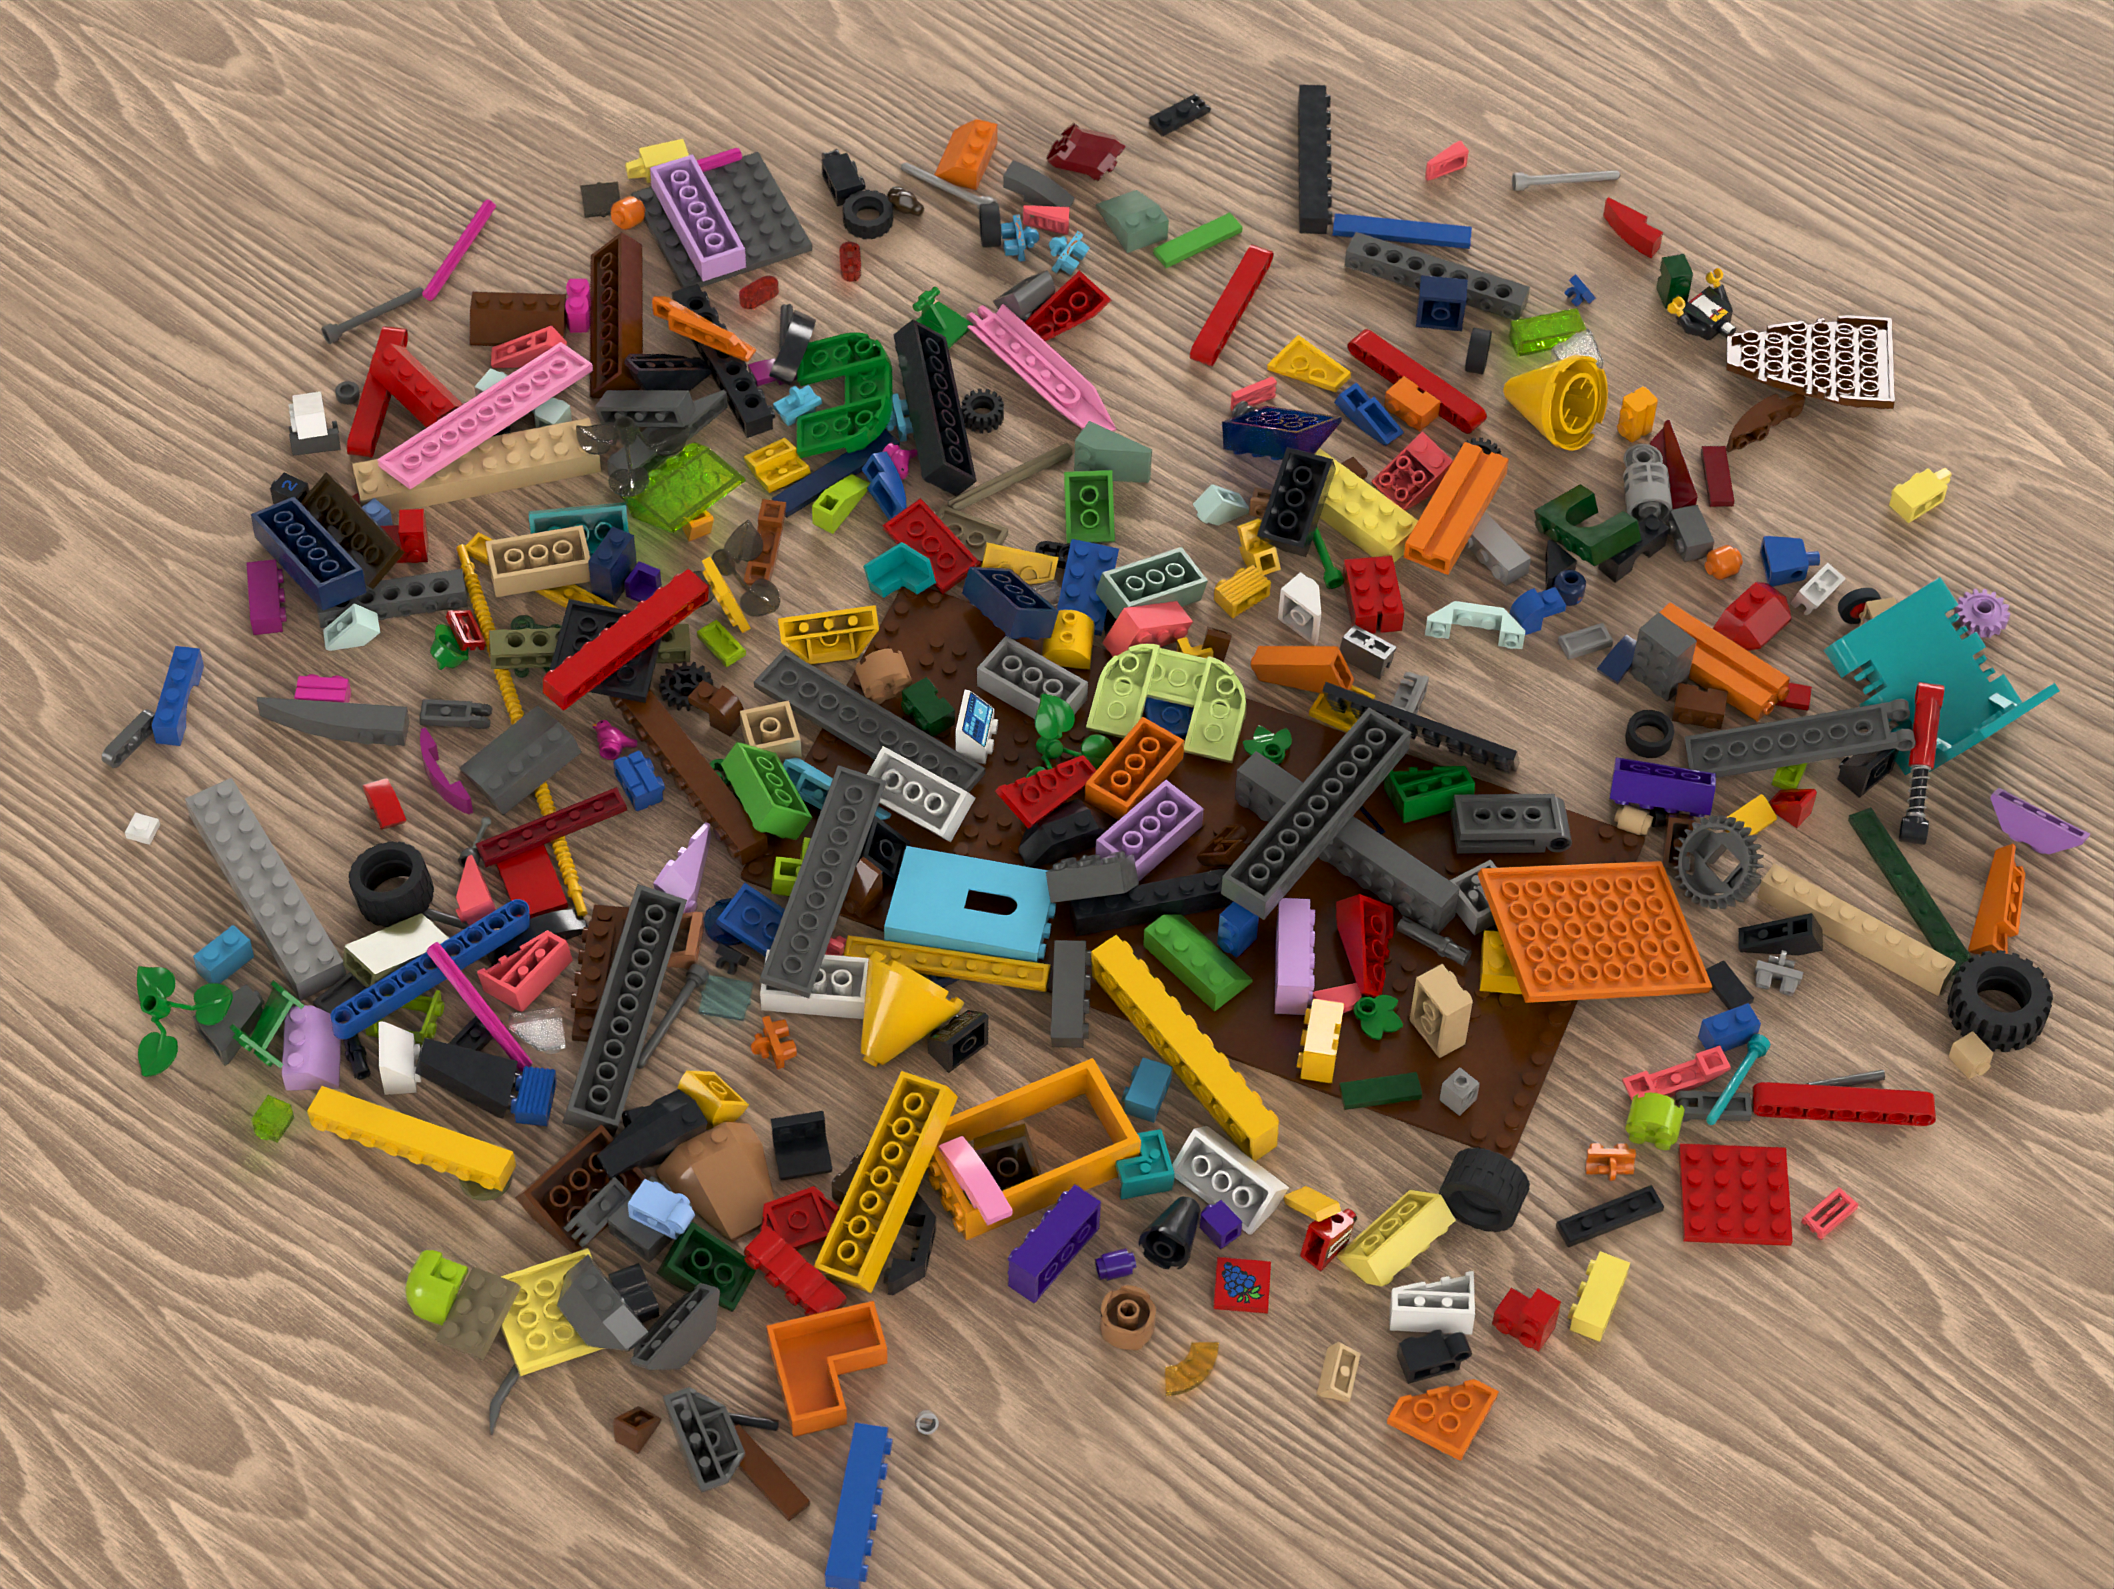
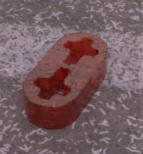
M848 241L843 243L839 249L841 277L845 281L854 282L861 277L860 246L855 242ZM848 252H852V257H848ZM848 266H853V271H849Z
M763 276L743 287L739 292V304L744 309H754L776 297L779 293L777 278L774 276Z

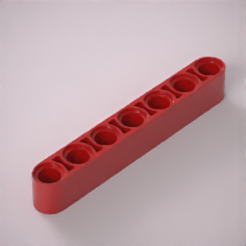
M1253 244L1249 246L1193 343L1189 356L1191 360L1211 367L1215 364L1270 268L1274 255L1273 251Z
M383 326L374 353L389 344L406 348L408 330ZM369 371L348 436L347 454L372 458L392 394Z
M1364 329L1348 343V350L1354 358L1392 384L1397 383L1405 376L1418 385V391L1421 393L1427 391L1440 400L1438 415L1463 433H1472L1487 419V414L1483 407L1371 330Z
M1760 1082L1752 1087L1753 1113L1760 1117L1909 1126H1929L1936 1121L1935 1098L1932 1093L1926 1091Z

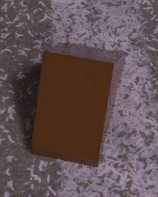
M1207 626L1201 650L1212 648L1213 658L1224 663L1232 634Z
M638 1406L614 1418L613 1430L615 1441L639 1454L659 1426L662 1418Z

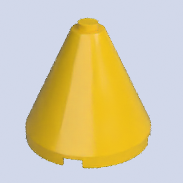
M1572 355L1510 378L1505 383L1503 392L1505 398L1551 444L1557 448L1573 451L1587 445L1595 436L1591 433L1595 424H1602L1608 402V383L1604 369L1598 368L1595 364L1597 363L1596 359L1584 355Z
M873 951L868 959L860 1053L865 1055L862 1060L874 1067H877L878 1063L881 1065L888 1063L959 1013L964 1005V1002L958 997L951 998L949 1001L946 999L949 991L899 962L889 960L887 964L883 963L885 955L877 951Z

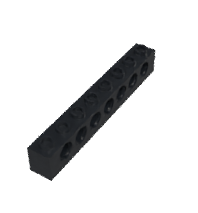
M698 283L672 292V299L720 328L727 330L725 324L719 322L716 308H711L708 294L706 291L702 292ZM691 339L702 360L713 369L711 376L719 390L727 392L728 406L746 438L772 430L773 419L775 418L774 410L771 405L766 404L764 392L761 388H757L753 373L747 370L746 361Z

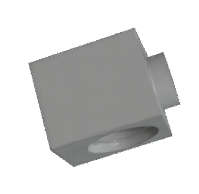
M1459 1067L1442 1083L1439 1100L1460 1116L1477 1100L1480 1083Z

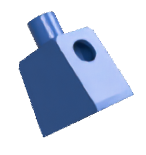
M1763 536L1760 554L1767 583L1772 587L1803 581L1806 579L1809 566L1820 565L1819 551L1806 552L1801 538Z

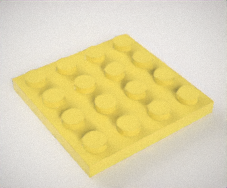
M588 1248L501 1276L521 1286L501 1326L520 1376L604 1349L587 1346L557 1307L567 1271L586 1255L591 1257Z

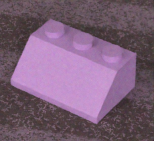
M291 1006L285 1017L282 1062L284 1065L282 1066V1077L285 1090H319L321 1086L339 1089L341 1039L334 1036L332 1032L331 1014L314 1006H304L302 1009L298 1006Z

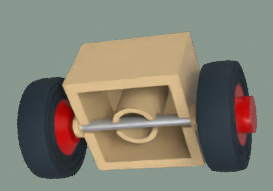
M1859 588L1847 593L1840 599L1838 612L1844 622L1848 624L1860 623L1861 626L1894 606L1897 602L1894 597L1881 599L1878 591L1873 588Z

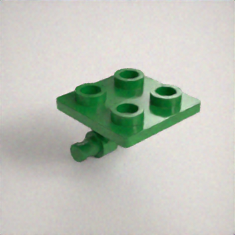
M934 286L930 291H924L918 297V301L912 306L916 312L921 311V316L916 321L945 336L949 349L970 331L967 326H973V323L939 301L933 304L935 297L940 294L939 288Z

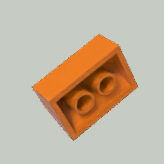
M975 119L954 129L934 176L953 185L977 191L997 145L998 124Z

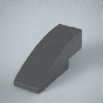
M1014 160L1003 175V188L1024 195V202L1035 206L1069 207L1070 209L1075 201V198L1056 182Z

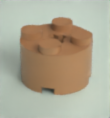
M892 649L878 650L865 656L866 661L862 665L860 661L858 662L855 671L863 693L867 699L877 705L894 697L902 698V690L909 687L912 683L903 654L899 650L898 653H893Z
M1132 1285L1121 1286V1289L1112 1290L1107 1293L1101 1304L1100 1330L1102 1338L1120 1349L1140 1350L1151 1339L1155 1328L1156 1307L1150 1295L1142 1288Z

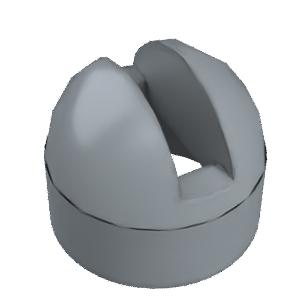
M923 1410L917 1414L915 1425L919 1432L931 1434L938 1428L939 1422L933 1412ZM922 1418H927V1419H933V1420H932V1423H931V1422H929V1421H925V1420H921V1419H922Z

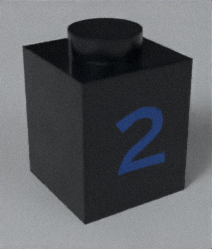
M284 472L271 485L270 491L273 504L291 497H295L301 502L309 493L308 483Z

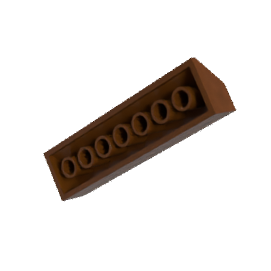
M623 232L591 254L590 363H592L593 371L590 372V397L593 399L602 398L607 390H640L641 388L634 381L624 361L628 354H643L642 244Z

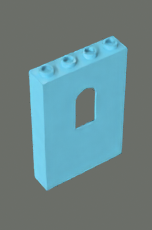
M906 846L884 925V940L1038 963L1039 959H1044L1046 944H1043L1044 938L1049 939L1051 924L1048 921L1049 918L1054 919L1056 903H1051L1046 878L1048 870ZM969 890L1007 896L1014 899L1017 903V909L1009 915L964 909Z

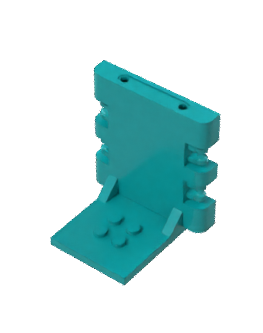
M1941 577L1823 649L1841 678L1861 667L1863 671L1854 676L1856 682L1863 680L1866 676L1871 684L1864 687L1862 691L1866 695L1875 689L1877 694L1859 704L1860 707L1887 703L1896 699H1904L1908 702L1910 716L1906 720L1896 721L1899 726L1893 728L1891 732L1901 729L1913 731L1914 701L1918 682L1944 685V698L1939 717L1934 769L1986 739L2060 692L2057 685L2053 683L2022 702L2005 674L1989 682L1987 677L1996 671L1993 667L1988 668L1984 672L1981 670L1979 665L1986 662L1987 658L1985 655L1976 660L1973 658V655L1986 648V645L1977 631L1962 640L1960 636L1968 631L1967 627L1962 626L1957 630L1954 629L1952 624L1960 616L1956 613L1947 618L1945 614L1959 604ZM1910 750L1899 751L1896 758V763L1905 776L1911 773L1912 769L1909 767Z

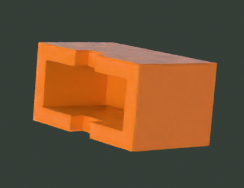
M1405 376L1386 391L1384 408L1419 432L1438 417L1440 400L1427 391L1424 393L1418 391V385Z

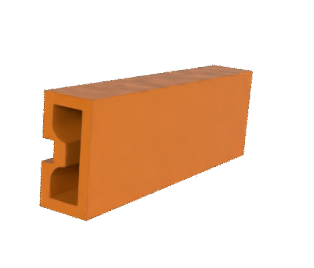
M1464 442L1405 543L1404 558L1449 575L1505 478L1509 459L1493 452L1490 455L1485 454L1479 446Z
M1671 602L1659 612L1697 640L1689 679L1707 690L1711 688L1728 691L1726 702L1757 722L1764 715L1768 716L1773 711L1778 700L1782 702L1786 699L1790 691L1788 688L1790 677Z

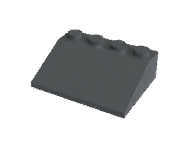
M535 706L459 769L497 810L504 815L582 751L574 737L559 721L539 706Z

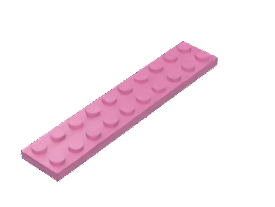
M560 342L379 458L378 465L408 489H412L592 372V363Z

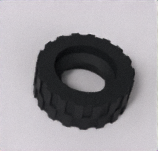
M876 190L857 191V193L851 194L845 200V204H843L844 227L848 230V233L853 234L857 238L866 240L880 238L885 233L887 234L893 226V204L888 201L885 194L879 193ZM864 209H873L878 211L880 215L873 220H862L857 217V212Z

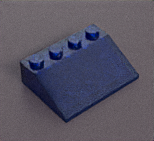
M1265 406L1222 421L1223 449L1231 450L1233 454L1238 455L1251 453L1252 457L1270 456L1271 460H1283L1287 447L1315 454L1342 422V417Z

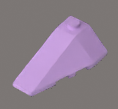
M707 822L690 838L688 848L682 847L678 851L677 860H669L653 883L655 890L687 900L683 914L695 912L697 907V897L711 842L710 824Z

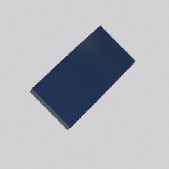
M1626 634L1601 662L1597 672L1618 685L1632 666L1637 641Z

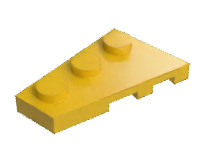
M1297 335L1267 364V370L1333 392H1337L1351 378L1349 370L1300 335Z
M986 542L981 567L1011 569L1027 584L1053 582L1058 557Z

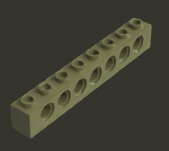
M678 623L663 635L656 663L690 662L689 624ZM561 628L490 630L491 669L550 667Z

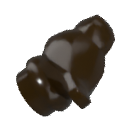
M894 186L888 191V201L893 204L897 211L921 216L924 212V206L918 202L912 192L906 191V189L899 186Z

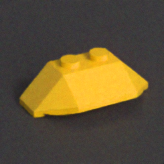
M876 605L778 618L781 644L810 665L858 658L879 630Z

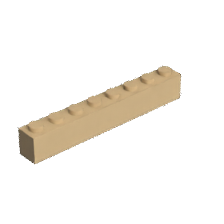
M1773 864L1762 879L1757 896L1758 899L1791 917L1812 913L1823 929L1824 935L1936 996L1940 995L1951 979L1956 961L1786 869Z

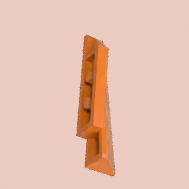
M2013 843L1995 850L1968 947L1970 953L1981 955L1982 952L1991 951L1996 953L1997 950L2006 951L2005 954H2008V936L2013 937L2019 933L2025 872L2023 866H2016L2014 861L2016 847Z

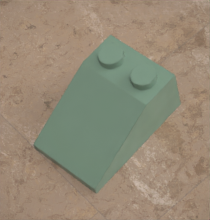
M1138 190L1096 204L1097 210L1126 253L1168 239L1169 219L1157 203Z
M1089 421L1075 439L1074 471L1112 470L1113 481L1149 483L1151 479L1152 449Z

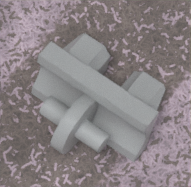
M1782 950L1780 957L1770 955L1769 963L1757 961L1754 974H1757L1756 987L1769 989L1773 978L1782 981L1780 993L1793 996L1797 985L1801 983L1804 972L1794 970L1795 961L1785 959L1787 951Z

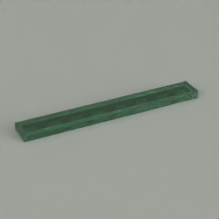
M1870 807L1849 815V823L1932 948L1956 961L1952 976L1955 975L1959 967L1964 962H1967L1971 955L1873 809Z

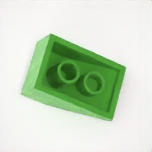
M1112 470L1064 472L1067 544H1071V539L1090 543L1115 542Z

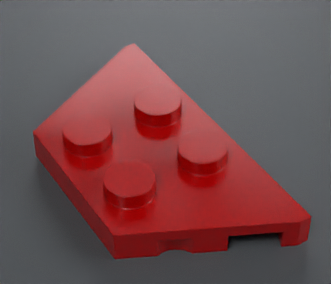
M812 1186L764 1203L761 1231L768 1226L795 1250H799L826 1240L840 1207L833 1201L827 1200L819 1189Z

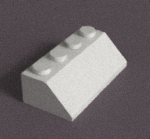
M1208 1126L1193 1129L1172 1164L1175 1173L1174 1178L1209 1204L1214 1205L1222 1200L1242 1221V1229L1249 1235L1277 1209L1289 1189L1283 1182Z

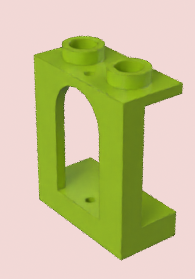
M440 990L435 991L433 998L420 995L401 1007L427 1014L421 1031L406 1030L414 1034L415 1044H420V1047L423 1044L424 1038L433 1039L435 1037L437 1018L443 1015L445 1002L441 999ZM383 1018L365 1029L367 1036L379 1038V1022H382Z

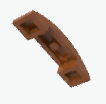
M762 499L758 516V528L751 558L747 563L743 584L768 588L779 551L786 502Z

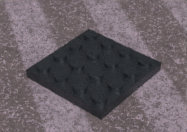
M569 599L550 670H555L568 656L576 654L585 643L592 642L605 628H610L617 623L622 615L629 614L631 611ZM663 636L589 692L646 703Z

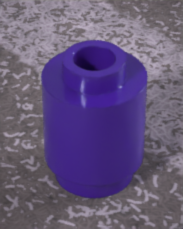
M1124 1248L1101 1254L1100 1258L1095 1259V1266L1099 1279L1110 1281L1132 1275V1269L1136 1268V1261L1133 1252L1128 1253L1127 1249Z

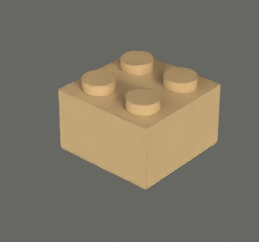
M789 701L740 711L741 730L745 744L774 752L781 762L795 757L802 758L801 739Z

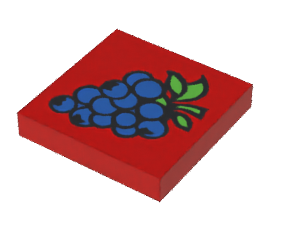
M1217 1257L1213 1309L1268 1314L1271 1261Z

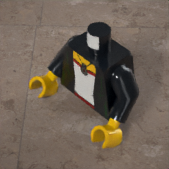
M1720 268L1714 269L1713 273L1710 271L1706 274L1705 279L1709 284H1713V288L1708 286L1686 304L1681 297H1676L1668 305V312L1677 314V324L1683 328L1686 334L1711 340L1719 333L1727 338V335L1735 333L1736 327L1730 324L1733 309L1724 285L1719 282L1723 278V272Z

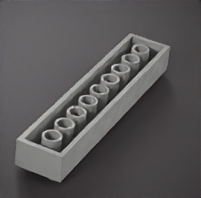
M229 778L185 798L189 817L299 1000L301 1001L336 984L346 976L341 956L233 779Z

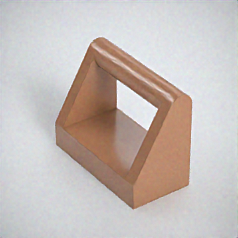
M702 912L683 914L679 929L689 930L686 950L671 953L667 967L689 969L692 964L698 963L704 932V916Z

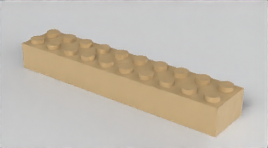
M590 418L490 437L412 489H408L381 469L378 465V459L352 464L361 506L363 507L375 498L389 509L391 513L601 472L599 451Z

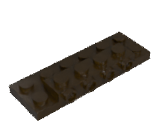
M327 472L300 502L363 569L365 584L372 589L378 585L405 553L340 483Z

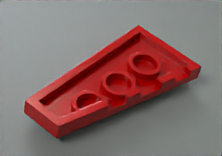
M1082 755L1058 764L1055 768L1047 771L1045 769L1028 778L1018 779L1012 784L999 786L995 792L1023 824L1030 829L1082 790L1086 782L1097 770Z

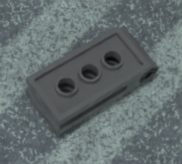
M1555 794L1454 795V808L1451 809L1450 815L1457 853L1545 852L1546 846L1552 852H1563L1572 845L1565 803L1561 798L1555 797Z

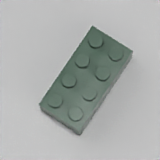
M1180 547L1103 572L1095 593L1117 620L1123 608L1174 601H1177L1183 607L1201 601L1208 580L1184 549Z

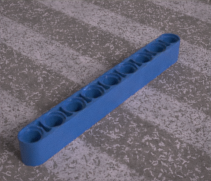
M512 900L440 945L458 968L462 970L526 931L530 926L529 906L524 900ZM426 952L334 1008L331 1012L332 1032L339 1039L351 1038L447 978Z

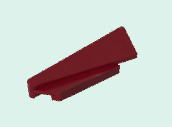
M1666 420L1663 428L1651 440L1649 445L1656 447L1661 452L1663 457L1662 464L1668 468L1672 509L1674 510L1696 505L1698 495L1671 421Z

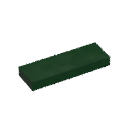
M1417 1072L1339 1083L1344 1110L1422 1099L1423 1095Z

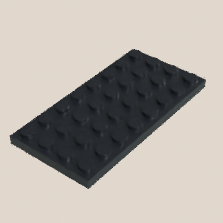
M1325 682L1322 692L1333 711L1341 714L1349 711L1355 715L1354 718L1359 719L1368 708H1371L1410 731V739L1415 740L1416 736L1423 738L1425 744L1435 748H1439L1440 745L1445 746L1449 749L1448 752L1460 757L1463 756V753L1470 755L1472 761L1482 765H1486L1487 762L1493 763L1496 766L1495 769L1510 774L1511 770L1516 772L1520 762L1516 750Z

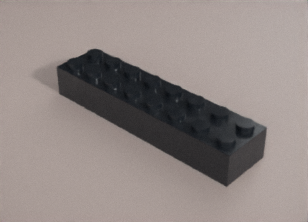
M912 319L893 336L903 380L902 384L906 394V403L910 414V422L914 433L913 437L918 453L917 457L921 467V476L927 483H931L945 492L958 496L977 482L947 340L945 336Z

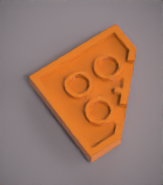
M1472 1379L1453 1387H1448L1447 1385L1430 1389L1426 1393L1411 1396V1394L1402 1396L1387 1418V1424L1461 1461L1496 1401L1499 1391L1476 1379Z

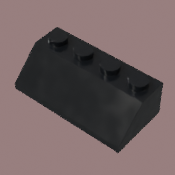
M1289 447L1286 448L1257 534L1258 538L1284 552L1307 557L1336 471L1333 459Z

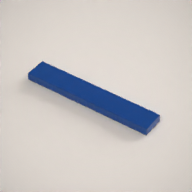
M1335 213L1333 236L1353 238L1355 232L1383 241L1470 249L1472 231L1470 226Z

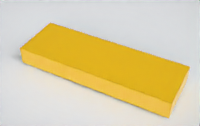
M1308 1186L1297 1189L1283 1197L1285 1205L1318 1222L1341 1211L1338 1201Z

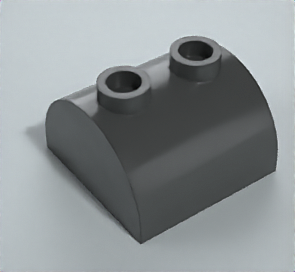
M1046 270L1025 278L993 300L998 310L1004 304L1018 318L1025 322L1033 315V310L1039 309L1055 294V284L1050 273Z

